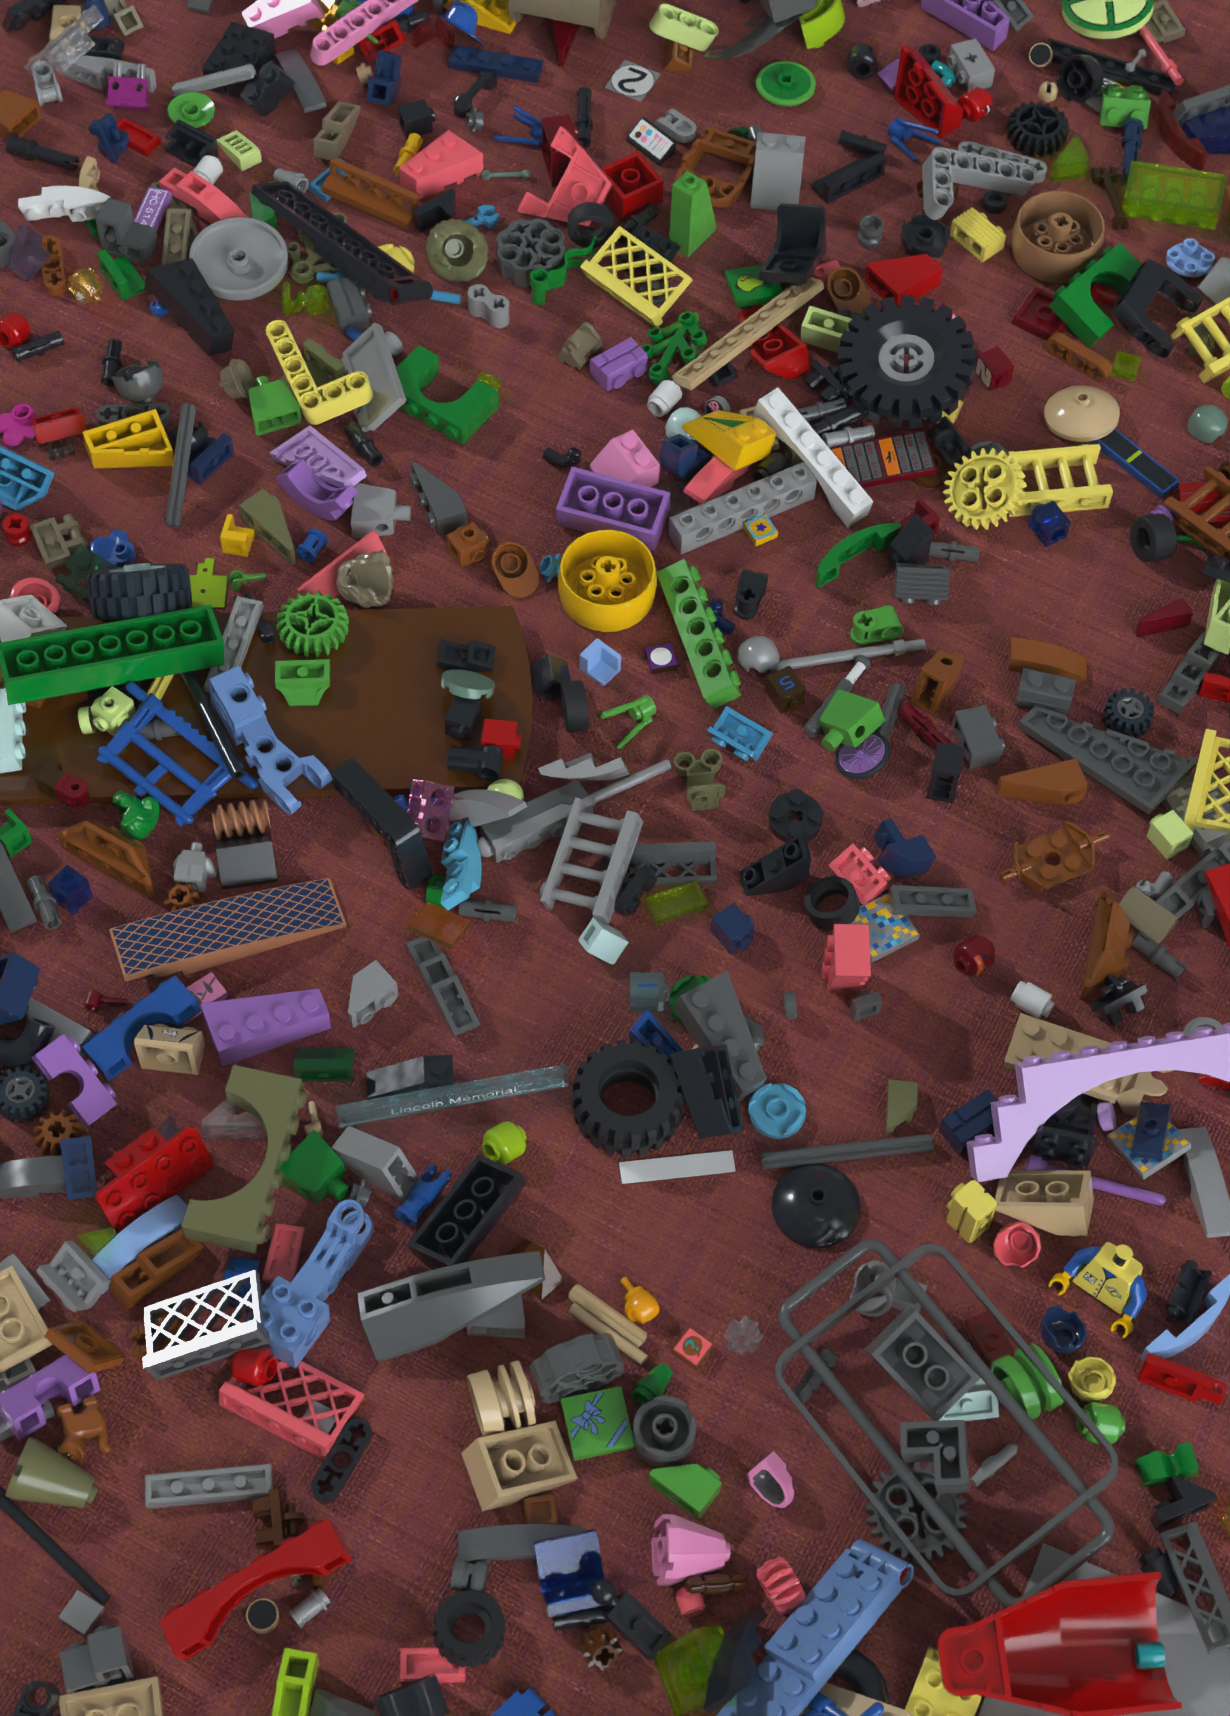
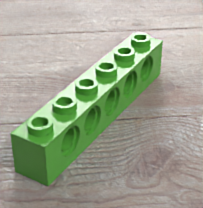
M682 559L657 572L705 701L712 709H715L742 696L738 687L741 685V680L735 670L732 671L730 667L733 660L729 651L722 646L725 639L721 630L715 628L714 622L717 621V618L712 608L707 607L706 601L709 600V597L704 587L699 586L698 581L701 580L697 568L695 566L690 567L687 561Z

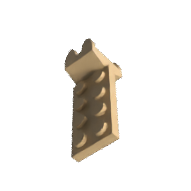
M1020 1013L1003 1067L1015 1070L1014 1063L1023 1062V1058L1027 1056L1039 1055L1042 1059L1052 1057V1053L1056 1051H1069L1072 1054L1081 1052L1080 1048L1086 1046H1098V1049L1108 1048L1110 1042ZM1161 1070L1158 1072L1166 1073L1173 1070ZM1147 1071L1106 1081L1083 1094L1109 1101L1113 1104L1117 1100L1123 1113L1135 1117L1139 1114L1141 1102H1147L1142 1099L1144 1094L1161 1096L1167 1092L1168 1088L1161 1080L1152 1077V1071Z

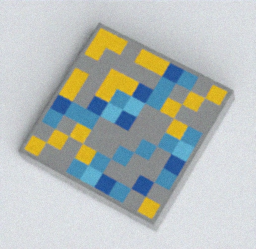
M889 892L860 906L856 919L851 923L869 925L871 963L918 940L920 936L907 915H893Z
M1138 1115L1107 1135L1110 1144L1143 1180L1191 1149V1143L1169 1121L1162 1160L1132 1156Z

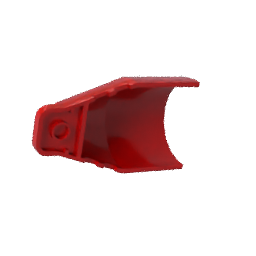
M1161 1571L1063 1581L974 1624L946 1629L937 1640L941 1681L944 1689L953 1696L979 1695L1064 1716H1117L1182 1709L1181 1702H1178L1172 1694L1164 1667L1137 1669L1134 1657L1135 1642L1159 1641L1156 1619V1586L1159 1579L1162 1578Z

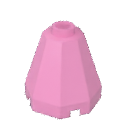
M662 1514L655 1521L654 1530H660L659 1537L652 1538V1571L654 1576H660L656 1580L658 1585H673L683 1582L691 1576H701L719 1570L724 1566L725 1561H729L730 1544L726 1542L722 1533L676 1515Z

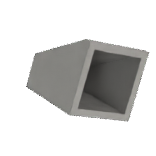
M758 132L750 208L777 211V207L781 203H799L805 136Z

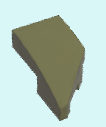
M888 1079L886 1133L890 1134L902 1122L907 1124L912 1121L913 1112L917 1108V1082Z

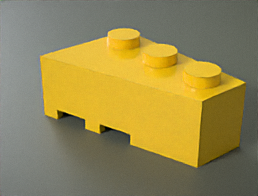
M156 409L83 432L85 448L93 468L173 466V449Z

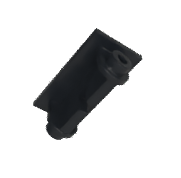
M1187 1260L1186 1263L1181 1265V1271L1177 1278V1283L1180 1286H1174L1169 1301L1165 1305L1167 1309L1166 1314L1168 1315L1166 1318L1167 1322H1193L1211 1277V1270H1198V1264L1192 1260Z

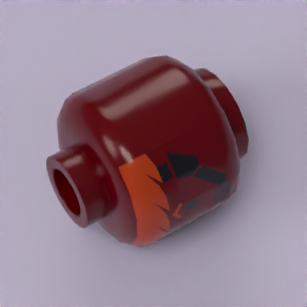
M971 935L955 947L953 951L954 965L961 973L971 977L978 976L994 963V945L986 937Z

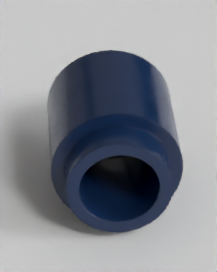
M85 0V3L81 4L89 26H92L94 31L111 25L109 20L111 17L104 0Z

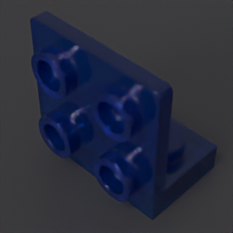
M595 1529L534 1542L542 1599L548 1617L601 1606L594 1602L591 1596L593 1584L597 1580L604 1579L598 1535Z

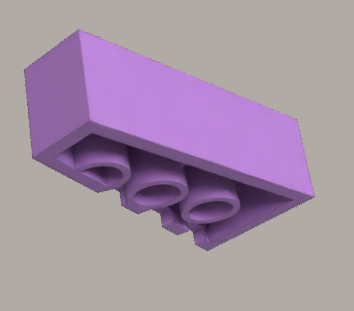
M921 0V9L968 37L976 38L980 44L992 51L1007 38L1010 18L991 0Z

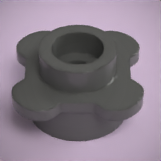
M476 106L471 107V113H467L465 118L466 127H469L470 134L474 135L475 130H482L484 122L483 112L476 111Z
M362 1178L358 1185H352L348 1200L357 1201L363 1209H365L372 1191V1186L365 1184V1178Z

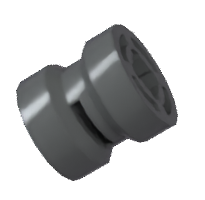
M866 215L861 218L857 239L861 247L875 249L881 244V233L884 223L880 217Z
M456 1557L451 1579V1590L462 1591L467 1589L474 1590V1592H484L488 1563L478 1561L476 1564L468 1563L466 1559Z

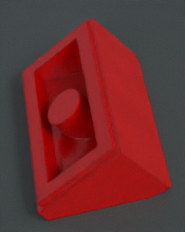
M79 407L30 418L29 420L39 444L82 434L84 431H87L85 418Z

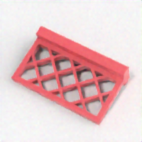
M277 1360L276 1374L278 1383L245 1390L237 1386L239 1381L235 1380L233 1376L229 1382H224L219 1390L220 1406L323 1461L345 1425L351 1420L364 1400L365 1395L303 1361L296 1367L299 1371V1378L283 1381L280 1369L291 1366ZM320 1381L325 1384L326 1392L310 1395L307 1383ZM302 1384L305 1397L288 1400L285 1388ZM281 1389L283 1402L271 1404L265 1401L264 1393ZM346 1395L354 1399L349 1407L336 1409L333 1397ZM329 1398L332 1411L315 1414L312 1401ZM308 1404L311 1416L297 1418L292 1415L290 1407ZM338 1414H340V1416L343 1415L341 1420H339ZM334 1415L336 1427L332 1434L329 1435L319 1429L317 1420ZM313 1421L314 1426L308 1424V1422Z

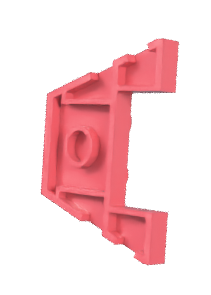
M560 126L551 147L571 158L562 179L549 203L530 192H526L517 211L519 213L568 222V214L577 205L586 202L602 205L613 182L567 129ZM584 221L579 223V225L591 226L593 221Z

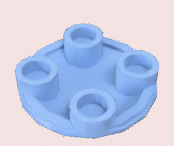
M1187 238L1184 240V243L1172 246L1166 254L1167 265L1172 271L1187 277H1200L1207 274L1213 267L1215 260L1214 253L1198 245V242L1192 238Z

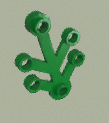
M685 311L680 314L675 323L663 329L653 327L648 331L650 341L658 343L654 346L650 344L640 346L647 353L648 360L666 350L659 363H655L650 367L649 377L653 385L659 386L662 381L670 380L671 376L668 366L678 349L686 364L697 357L695 348L689 347L684 339L686 334H691V339L695 346H702L707 342L705 332L699 330L700 317L698 313ZM675 333L674 336H672V337H670V338H668V339L662 341V340L664 339V337H667V336H669V335Z

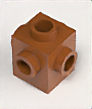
M474 522L461 526L447 535L448 552L460 568L473 562H478L488 555V536Z

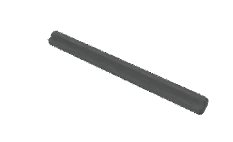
M930 1134L770 1151L761 1153L760 1160L763 1169L925 1152L934 1149V1140Z

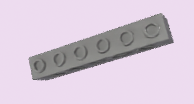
M805 462L799 463L670 517L668 537L680 555L743 529V523L764 514L769 518L814 499L817 479Z

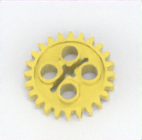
M982 448L980 455L977 456L972 451L971 459L968 460L967 457L963 456L964 463L962 465L954 464L957 471L948 472L952 480L944 482L949 489L943 491V494L947 497L944 502L950 507L948 511L958 522L962 521L967 528L972 523L975 530L979 528L980 524H982L985 530H988L989 523L991 522L995 527H998V520L1000 518L1007 522L1006 514L1015 515L1013 507L1022 506L1018 498L1026 496L1021 489L1027 487L1025 481L1022 480L1026 476L1020 470L1021 466L1018 462H1015L1012 455L1007 457L1003 450L998 454L994 448L988 454ZM1001 472L999 477L993 479L996 473ZM976 475V478L973 481L968 482L972 476ZM997 496H1001L999 501L993 502ZM977 499L973 505L968 506L972 500Z

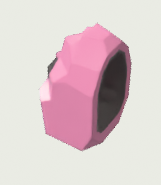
M773 1451L747 1473L750 1485L764 1501L771 1506L785 1508L793 1501L794 1497L792 1477L786 1470V1464Z

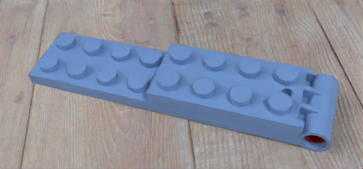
M863 1539L856 1540L850 1550L846 1549L805 1597V1600L799 1604L764 1646L767 1656L717 1716H799L900 1591L909 1585L914 1575L912 1564Z

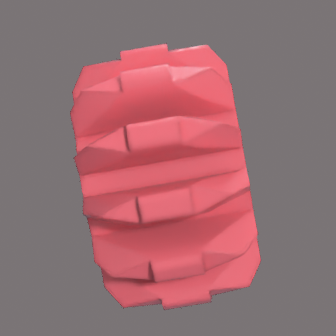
M778 1556L773 1560L770 1559L757 1569V1579L769 1602L779 1614L785 1615L788 1612H793L805 1600L803 1587L784 1558Z

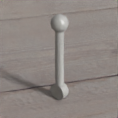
M1145 49L1139 50L1138 56L1131 63L1126 64L1125 70L1133 72L1139 60L1147 56V51Z

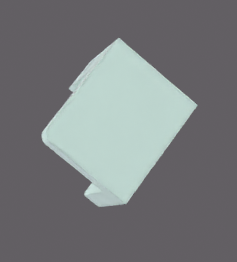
M594 917L578 940L588 953L612 965L615 964L629 943L619 930Z

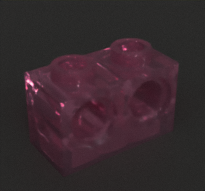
M413 779L407 814L417 824L422 838L445 841V836L450 828L448 821L450 809L455 800L454 786ZM435 791L436 800L432 803L431 795ZM428 819H430L431 821V827L429 830H427L426 823Z

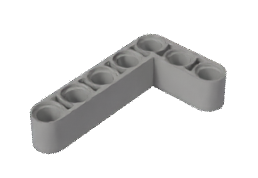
M937 147L922 166L924 211L933 220L941 219L953 204V183L1015 195H1025L1038 180V171L1032 165Z

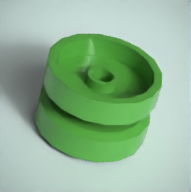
M1028 1343L1027 1345L1061 1384L1060 1378L1047 1355L1034 1343ZM1019 1348L1015 1350L1014 1358L1010 1355H1005L991 1363L992 1373L1031 1420L1039 1417L1041 1409L1050 1411L1063 1404L1064 1401Z

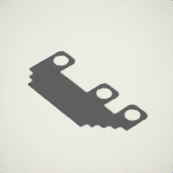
M800 13L776 24L773 23L769 15L760 14L746 23V26L758 28L733 46H715L703 54V57L730 60L734 56L751 53L803 14ZM766 17L763 22L752 24L755 19ZM723 48V51L719 54L709 55L712 50Z

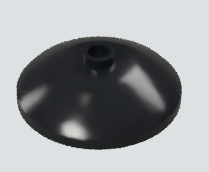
M808 1164L793 1168L779 1180L773 1192L771 1208L776 1225L791 1241L809 1248H826L842 1242L853 1232L860 1216V1198L852 1181L841 1171L823 1164ZM819 1194L823 1199L817 1201L813 1198V1195Z

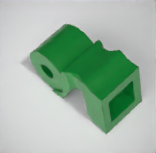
M1188 1441L1177 1446L1174 1454L1168 1455L1158 1450L1136 1459L1134 1463L1136 1468H1138L1142 1486L1154 1487L1164 1484L1171 1476L1182 1480L1197 1477L1199 1466L1191 1442Z

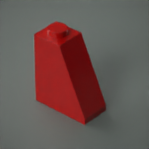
M928 254L872 262L866 267L864 282L882 299L893 297L895 304L901 305V296H914V300L938 287L943 268Z

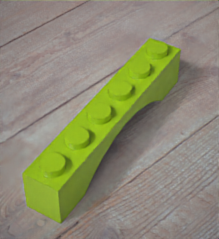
M289 1648L284 1649L277 1679L272 1716H308L320 1665L317 1653Z

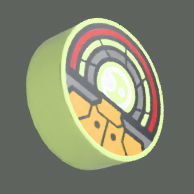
M91 706L78 709L79 725L84 734L95 733L96 730L92 722Z

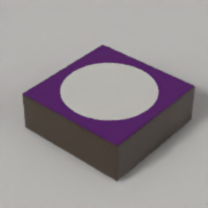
M671 643L645 648V656L651 675L677 670V662Z

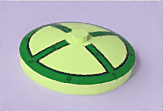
M1062 0V14L1067 25L1084 36L1098 39L1119 38L1136 32L1150 20L1154 9V0Z

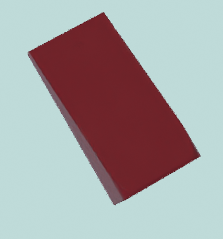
M1183 598L1178 599L1140 618L1135 635L1139 637L1187 627L1193 616V610Z

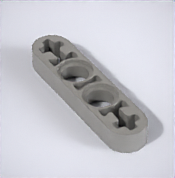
M971 141L962 142L958 147V151L1032 165L1039 174L1038 180L1035 183H1041L1045 179L1047 166L1041 160Z

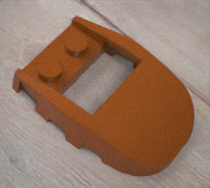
M707 126L703 139L697 138L692 144L690 152L684 154L681 168L678 169L676 181L688 171L707 182L712 206H730L740 196L750 181L755 164L757 142ZM704 151L746 164V168L738 183L735 185L695 172L694 170Z

